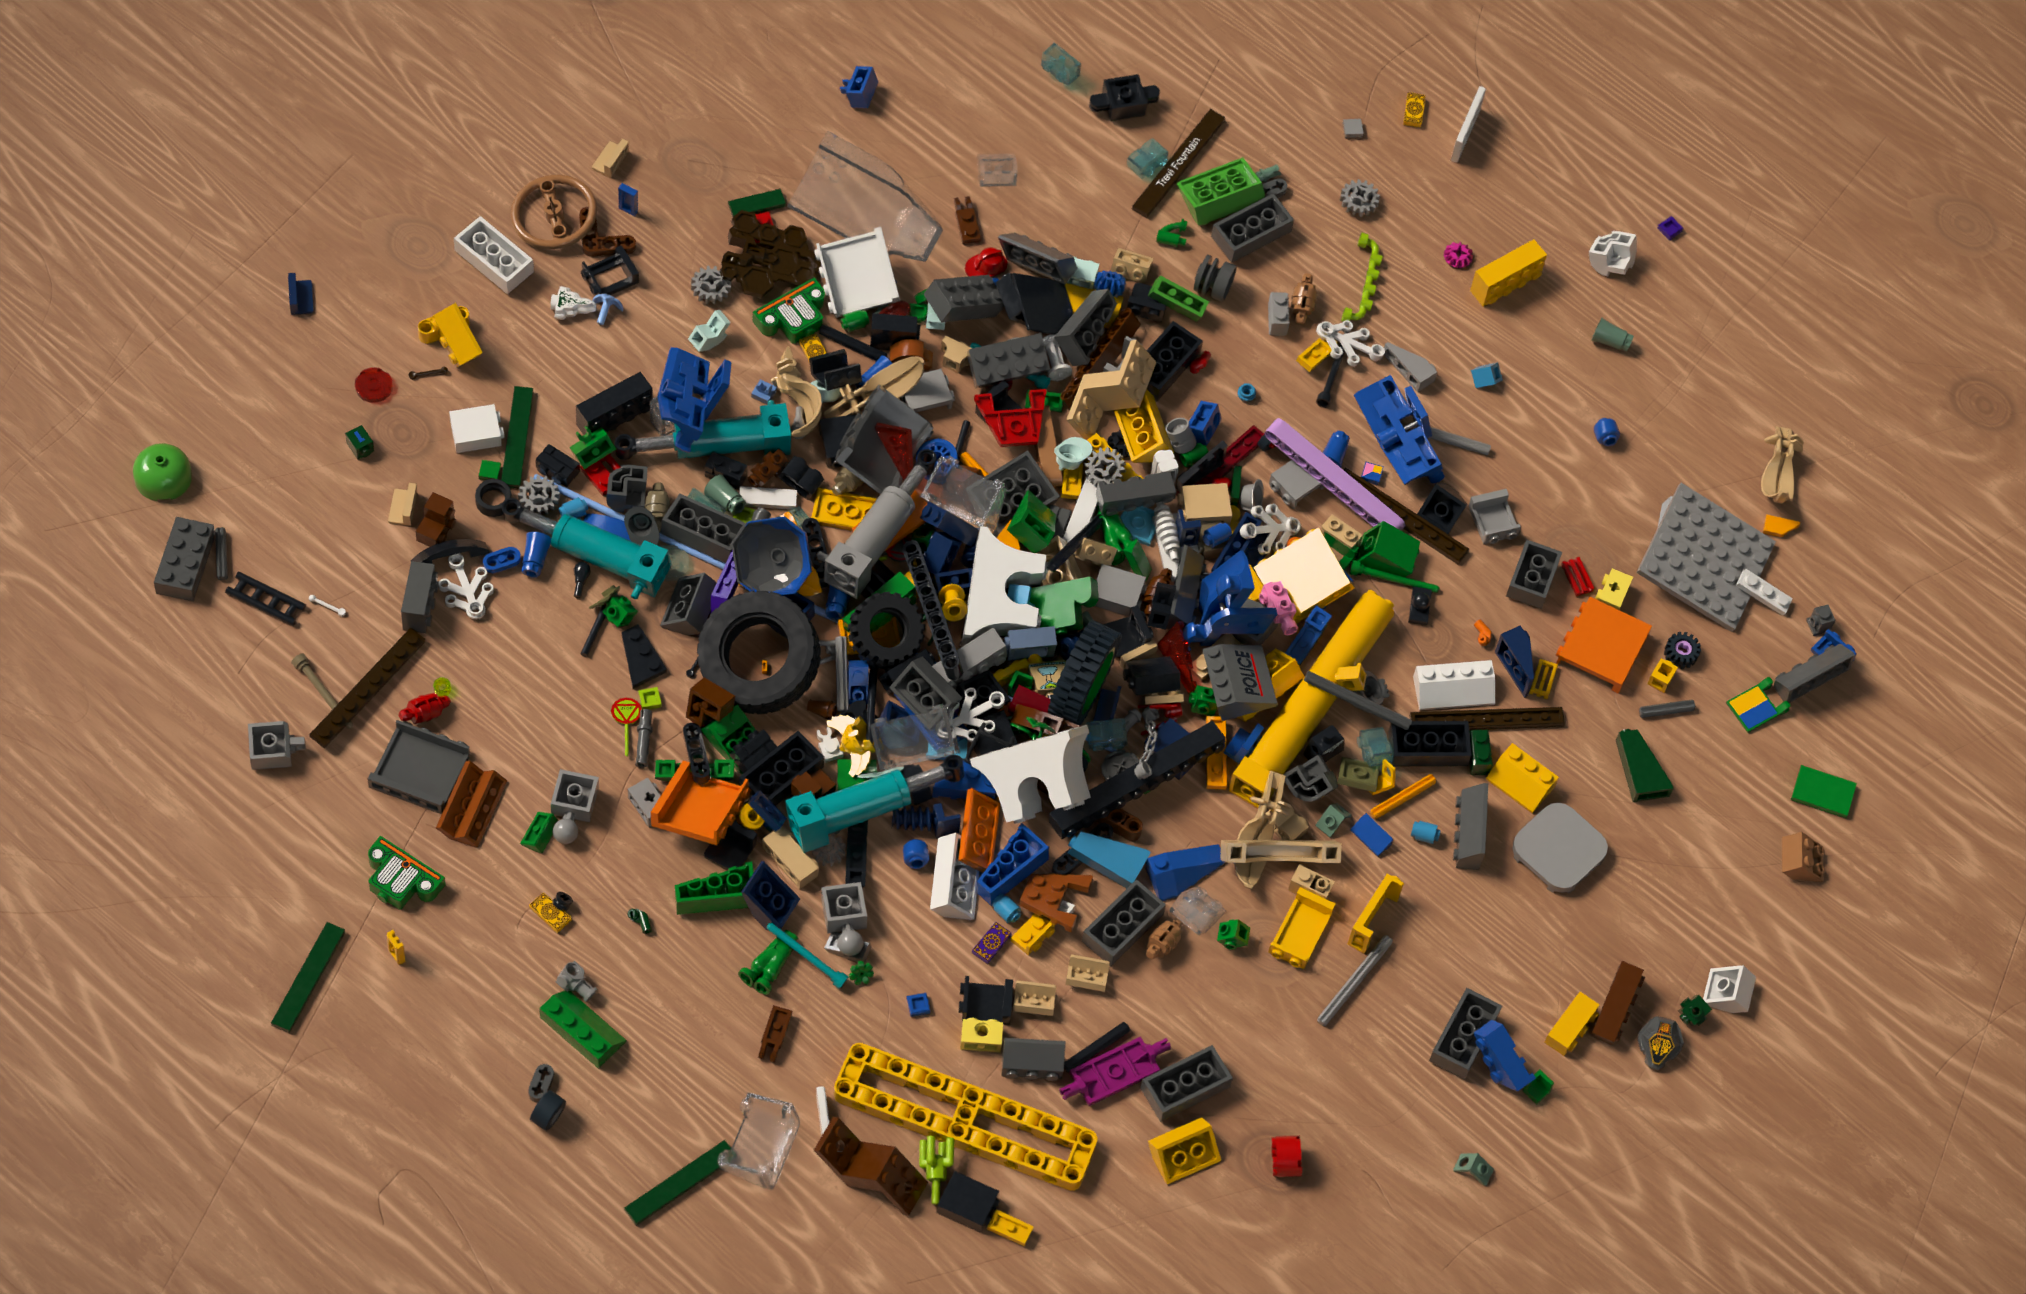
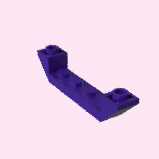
M733 550L711 594V613L727 599H731L739 583L736 577Z

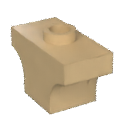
M945 335L941 346V351L944 353L942 366L959 374L963 367L970 366L967 351L972 348L963 342H958Z

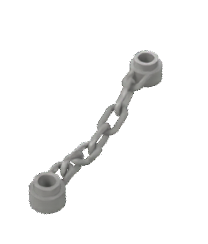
M1149 706L1144 708L1142 712L1146 723L1144 727L1150 734L1145 747L1146 752L1134 769L1139 779H1146L1152 775L1151 767L1147 761L1154 752L1157 740V732L1154 729L1156 724L1153 721L1158 719L1160 715L1157 709H1150Z

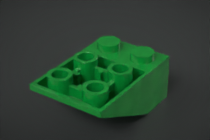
M1028 490L1007 530L1032 553H1037L1049 545L1055 534L1056 514Z
M738 704L734 705L733 711L721 721L713 719L701 729L712 746L726 760H733L730 757V753L734 751L733 747L741 741L743 743L749 739L747 736L756 730ZM734 763V768H735L741 775L744 774V773L741 772V770L738 768L737 764Z

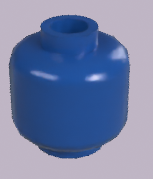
M1602 418L1595 424L1594 434L1599 444L1612 446L1620 438V431L1615 420Z
M918 839L908 841L903 847L904 863L913 869H920L925 866L929 861L927 844Z

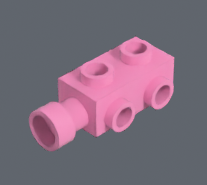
M1281 581L1264 584L1259 594L1261 604H1266L1267 608H1276L1278 615L1273 621L1275 624H1282L1281 629L1284 635L1294 634L1298 630V626L1293 620L1296 607L1291 602L1287 589L1284 588Z

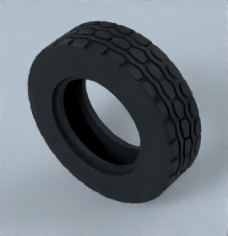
M768 591L744 592V594L733 596L731 599H727L720 604V607L710 614L709 619L707 618L698 639L697 659L703 678H707L735 695L734 705L738 704L744 713H773L780 711L782 708L785 709L792 705L793 702L798 701L808 691L812 681L815 680L821 660L818 634L805 612L789 598L778 593H769ZM760 624L773 625L780 628L788 637L789 652L786 662L777 673L764 680L749 681L738 677L732 672L729 662L730 649L734 640L741 632L749 627Z

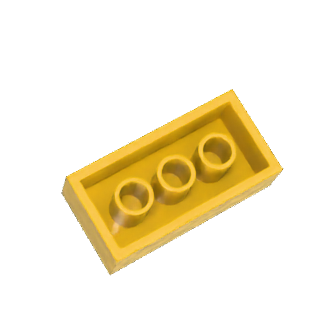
M1533 239L1475 271L1470 292L1482 306L1493 304L1503 295L1507 296L1514 289L1522 288L1532 279H1538L1542 275L1547 254Z

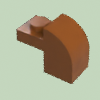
M905 339L890 346V361L892 363L917 356L923 358L925 370L928 371L932 368L933 352L924 348L923 341Z

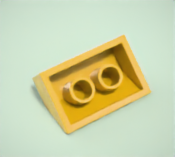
M456 303L431 317L432 321L430 324L435 332L438 331L441 337L439 338L443 348L448 349L450 353L448 357L453 365L456 364L457 368L483 353Z
M1512 743L1500 756L1486 777V780L1533 814L1555 788L1559 777Z
M1202 1117L1148 1140L1152 1158L1166 1184L1221 1161L1212 1126Z

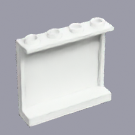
M881 227L874 228L873 232L824 245L816 244L817 250H814L817 261L820 260L822 267H819L821 278L826 280V285H823L826 296H830L831 302H828L830 313H834L836 318L853 311L868 310L900 301Z

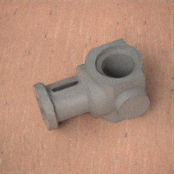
M576 961L567 963L556 980V983L562 989L572 992L576 990L584 998L585 1002L598 990L585 980L584 969Z

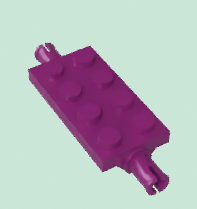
M1140 1036L1071 1069L1070 1075L1074 1082L1059 1088L1061 1096L1064 1095L1062 1097L1064 1100L1080 1093L1088 1106H1091L1160 1071L1155 1060L1156 1056L1171 1050V1045L1166 1043L1168 1042L1167 1038L1152 1045H1147Z

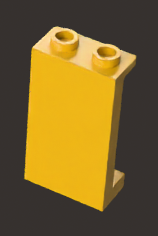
M1386 874L1353 926L1347 943L1349 946L1365 954L1373 935V931L1367 928L1386 898L1398 902L1404 883L1398 877Z
M1300 887L1277 935L1270 944L1268 953L1276 959H1283L1289 962L1295 968L1304 969L1333 914L1336 904Z

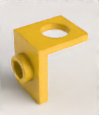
M1386 759L1382 760V775L1378 776L1376 792L1369 791L1372 795L1395 787L1396 768ZM1387 767L1390 770L1391 777L1387 773Z

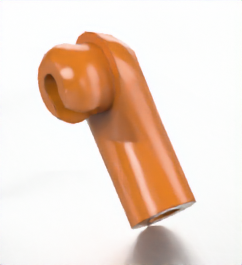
M1480 619L1475 622L1474 626L1480 632L1478 637L1479 644L1486 646L1491 641L1492 632Z

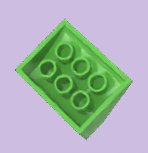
M1244 158L1176 182L1198 226L1208 224L1218 218H1224L1226 215L1238 212L1265 198L1262 182Z

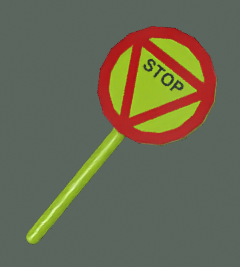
M627 697L615 701L611 708L613 719L625 725L626 757L629 756V724H633L640 719V711L642 710L638 701Z

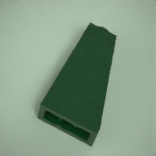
M1624 729L1619 732L1616 744L1632 802L1670 797L1674 789L1673 785L1638 729Z

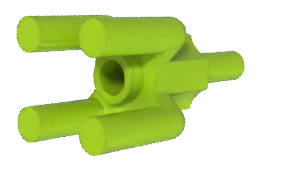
M927 1136V1140H920L919 1166L921 1169H926V1180L932 1182V1205H938L940 1201V1182L946 1181L947 1167L954 1165V1138H946V1142H939V1154H935V1136Z

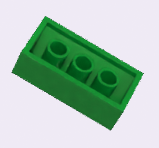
M564 990L552 995L539 1008L540 1018L598 1069L627 1042L623 1036L571 991Z

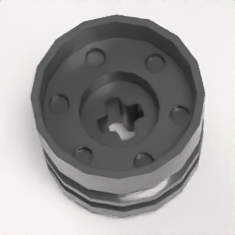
M1207 255L1197 270L1193 290L1199 292L1203 286L1202 294L1205 295L1211 288V297L1223 302L1232 286L1237 266L1225 262L1221 268H1218L1219 259L1216 258L1211 265L1212 256Z

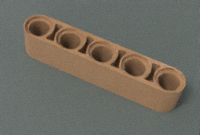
M1044 405L1039 440L1037 445H1035L1038 466L1052 486L1058 487L1062 486V473L1059 470L1056 454L1054 453L1056 440L1049 405Z

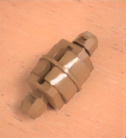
M1305 273L1303 275L1302 282L1297 284L1291 296L1292 313L1296 314L1295 322L1299 325H1304L1307 316H1311V312L1315 310L1317 291L1315 290L1316 286L1312 284V274Z
M1175 919L1172 922L1165 921L1160 924L1148 939L1146 956L1150 959H1155L1157 956L1163 958L1174 950L1180 941L1183 923Z

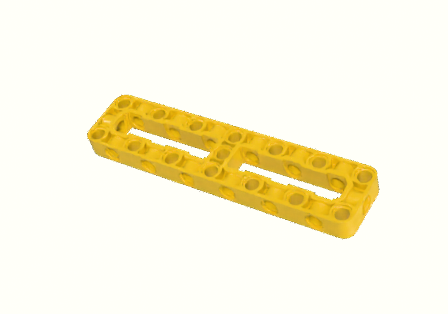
M855 1043L851 1046L834 1085V1099L840 1104L921 1135L935 1136V1140L940 1142H946V1138H954V1147L1069 1191L1077 1190L1081 1186L1097 1144V1135L1091 1129L863 1043ZM862 1054L864 1057L856 1058L854 1055ZM899 1068L901 1072L896 1073L892 1069ZM868 1071L881 1076V1079L902 1087L907 1086L918 1090L920 1094L939 1101L944 1100L955 1104L957 1108L952 1118L859 1082L861 1074ZM936 1082L939 1086L932 1087L930 1083ZM845 1088L849 1092L841 1093L839 1090ZM972 1096L975 1097L977 1100L970 1101L968 1100V1097ZM878 1103H884V1104H886L887 1106L884 1107V1108H881V1107H878L877 1104H878ZM1013 1111L1015 1115L1009 1116L1005 1112ZM967 1114L970 1118L963 1119L960 1115ZM981 1114L1007 1127L1029 1132L1034 1137L1055 1145L1058 1143L1071 1148V1153L1068 1160L1065 1161L973 1125L977 1116ZM922 1117L925 1121L917 1122L915 1118ZM1050 1125L1053 1129L1046 1130L1044 1126ZM961 1132L963 1135L957 1137L953 1133ZM1089 1140L1091 1144L1085 1145L1082 1141ZM998 1146L1001 1150L994 1151L991 1147ZM1034 1160L1037 1161L1039 1164L1033 1166L1029 1162ZM1074 1175L1077 1179L1070 1180L1067 1176Z

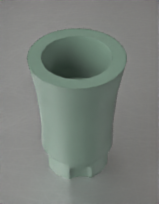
M1601 317L1591 341L1627 351L1634 336Z
M723 475L713 477L704 489L705 496L717 502L731 514L735 515L743 511L746 501L728 483Z

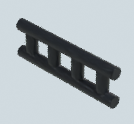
M239 571L235 576L236 579L240 580L235 588L228 586L225 590L226 594L292 626L296 623V619L292 616L297 608L302 611L306 608L305 603ZM247 584L257 588L251 597L242 593ZM263 592L273 596L268 605L258 601ZM280 600L290 605L285 613L275 609Z

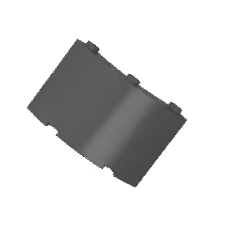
M878 384L864 403L866 407L863 413H857L840 443L842 448L836 453V461L881 494L888 486L899 488L902 485L904 474L909 471L911 467L910 462L924 440H928L932 436L933 425Z

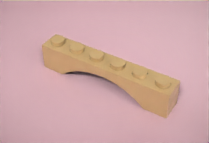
M1221 840L1220 860L1226 863L1257 861L1341 863L1342 843L1326 840Z

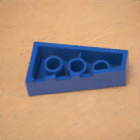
M1021 823L1018 831L1008 840V844L1003 850H1000L994 862L987 867L977 880V893L991 906L998 895L1008 893L1049 860V847L1028 827Z

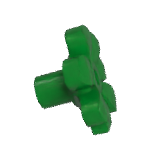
M858 961L856 965L850 968L852 972L849 974L850 980H854L855 985H860L861 982L865 985L870 982L868 977L874 976L872 965Z

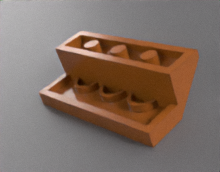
M465 761L436 829L451 840L477 848L507 780L495 770L483 771L473 762Z

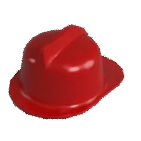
M988 247L982 250L980 254L968 259L965 264V272L968 276L990 275V277L1003 273L1007 268L1008 262L1002 250Z

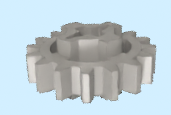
M1358 179L1357 183L1351 180L1350 185L1345 184L1344 189L1342 188L1340 201H1342V207H1347L1346 212L1353 211V216L1359 213L1360 217H1362L1363 213L1368 216L1370 211L1375 212V208L1379 205L1380 195L1377 194L1378 189H1373V183L1367 185V180L1361 183V180Z
M707 266L706 270L701 267L700 273L695 272L694 277L691 278V290L694 291V296L699 295V301L705 299L707 304L709 300H712V303L715 304L717 299L722 302L723 297H728V292H731V281L722 279L717 266H714L713 269Z
M1100 447L1099 453L1092 451L1094 456L1087 457L1090 462L1085 463V467L1088 468L1085 474L1090 475L1088 480L1090 482L1093 481L1094 486L1097 487L1099 481H1105V484H1110L1113 479L1124 478L1121 473L1126 472V469L1122 467L1126 465V462L1122 460L1123 456L1121 454L1117 455L1116 449L1111 452L1109 447L1105 451ZM1107 457H1112L1115 459V461L1107 459ZM1095 475H1097V476H1100V475H1101V476L1104 477V479H1100V478L1096 477Z
M537 475L535 480L531 476L530 482L523 481L524 487L520 486V493H518L521 505L525 506L528 510L538 512L539 515L543 511L548 514V509L555 510V505L559 504L560 492H558V485H554L553 479L548 482L547 476L540 479V475Z

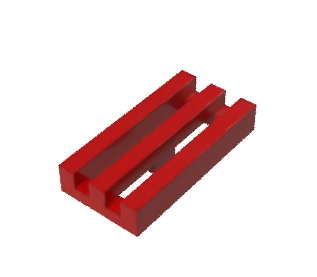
M1580 557L1561 563L1576 596L1594 590V586ZM1569 566H1571V568H1572V570H1573V572H1574V574H1575V578H1576L1577 582L1579 583V585H1580V587H1581L1582 590H1579V588H1578V586H1577V584H1576V582H1575V579H1574V577H1573V575H1572V573H1571V571H1570V569H1569Z

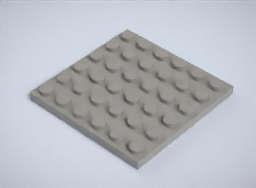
M1680 483L1636 573L1732 632L1736 629L1751 596L1736 586L1739 577L1745 569L1760 577L1776 541L1688 486Z

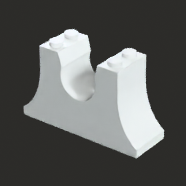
M980 526L961 647L991 628H994L999 636H1007L1008 630L1040 628L1041 616H1038L1039 609L1028 604L1013 602L1009 599L1005 590L1009 587V584L1030 587L1040 586L1041 581L1046 579L1048 572L1046 555L1014 549L999 541L990 532L988 527Z
M1087 725L970 759L972 767L981 771L993 785L999 797L1006 823L1014 821L1015 824L1035 818V813L1042 811L1041 797L1037 790L1038 779L1046 785L1049 798L1055 809L1063 807L1064 811L1085 804L1084 800L1091 798L1082 764L1083 745L1089 733Z

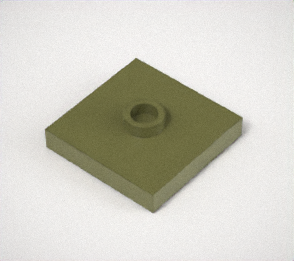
M1342 757L1337 784L1376 792L1380 765Z

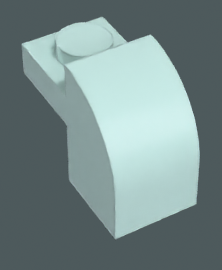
M928 302L926 328L944 330L945 322L939 320Z
M715 310L707 324L697 325L688 340L698 352L710 350L726 338L727 334L725 331L731 322L721 310Z

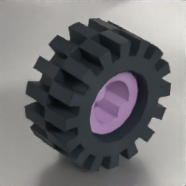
M1678 632L1677 635L1674 633L1668 639L1664 651L1666 660L1670 659L1672 663H1675V666L1678 667L1680 665L1681 669H1684L1685 665L1687 668H1690L1691 665L1693 666L1701 652V645L1697 643L1698 639H1693L1694 635L1692 634L1687 636L1688 632H1684L1683 635L1681 632ZM1681 647L1683 649H1687V652L1683 653V651H1679L1678 648Z

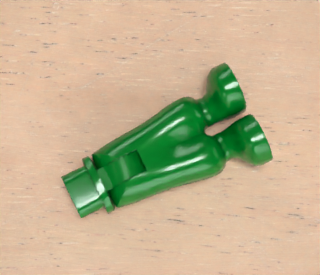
M1098 505L1096 507L1097 516L1104 520L1101 529L1105 544L1117 549L1111 565H1119L1125 559V554L1120 544H1123L1124 548H1126L1133 542V536L1118 513L1112 516H1107V514L1101 515Z
M789 930L784 931L795 941L799 939L795 934H793ZM776 937L753 960L751 969L741 968L738 976L749 987L754 985L757 992L768 995L772 990L771 982L777 979L783 965L794 949Z

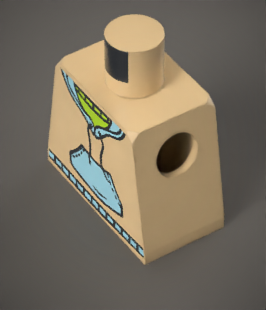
M1065 660L1030 663L1028 675L1034 677L1033 691L1051 699L1053 691L1057 686L1056 683L1065 667Z

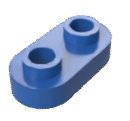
M507 547L489 553L483 558V567L488 573H497L515 567L521 560L520 551L515 547Z

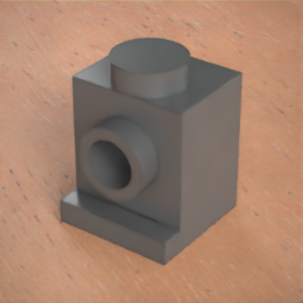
M1829 605L1814 608L1811 616L1806 619L1813 636L1825 633L1828 629L1831 631L1836 621Z

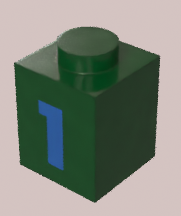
M362 425L345 433L346 443L357 460L367 457L374 452L373 441Z

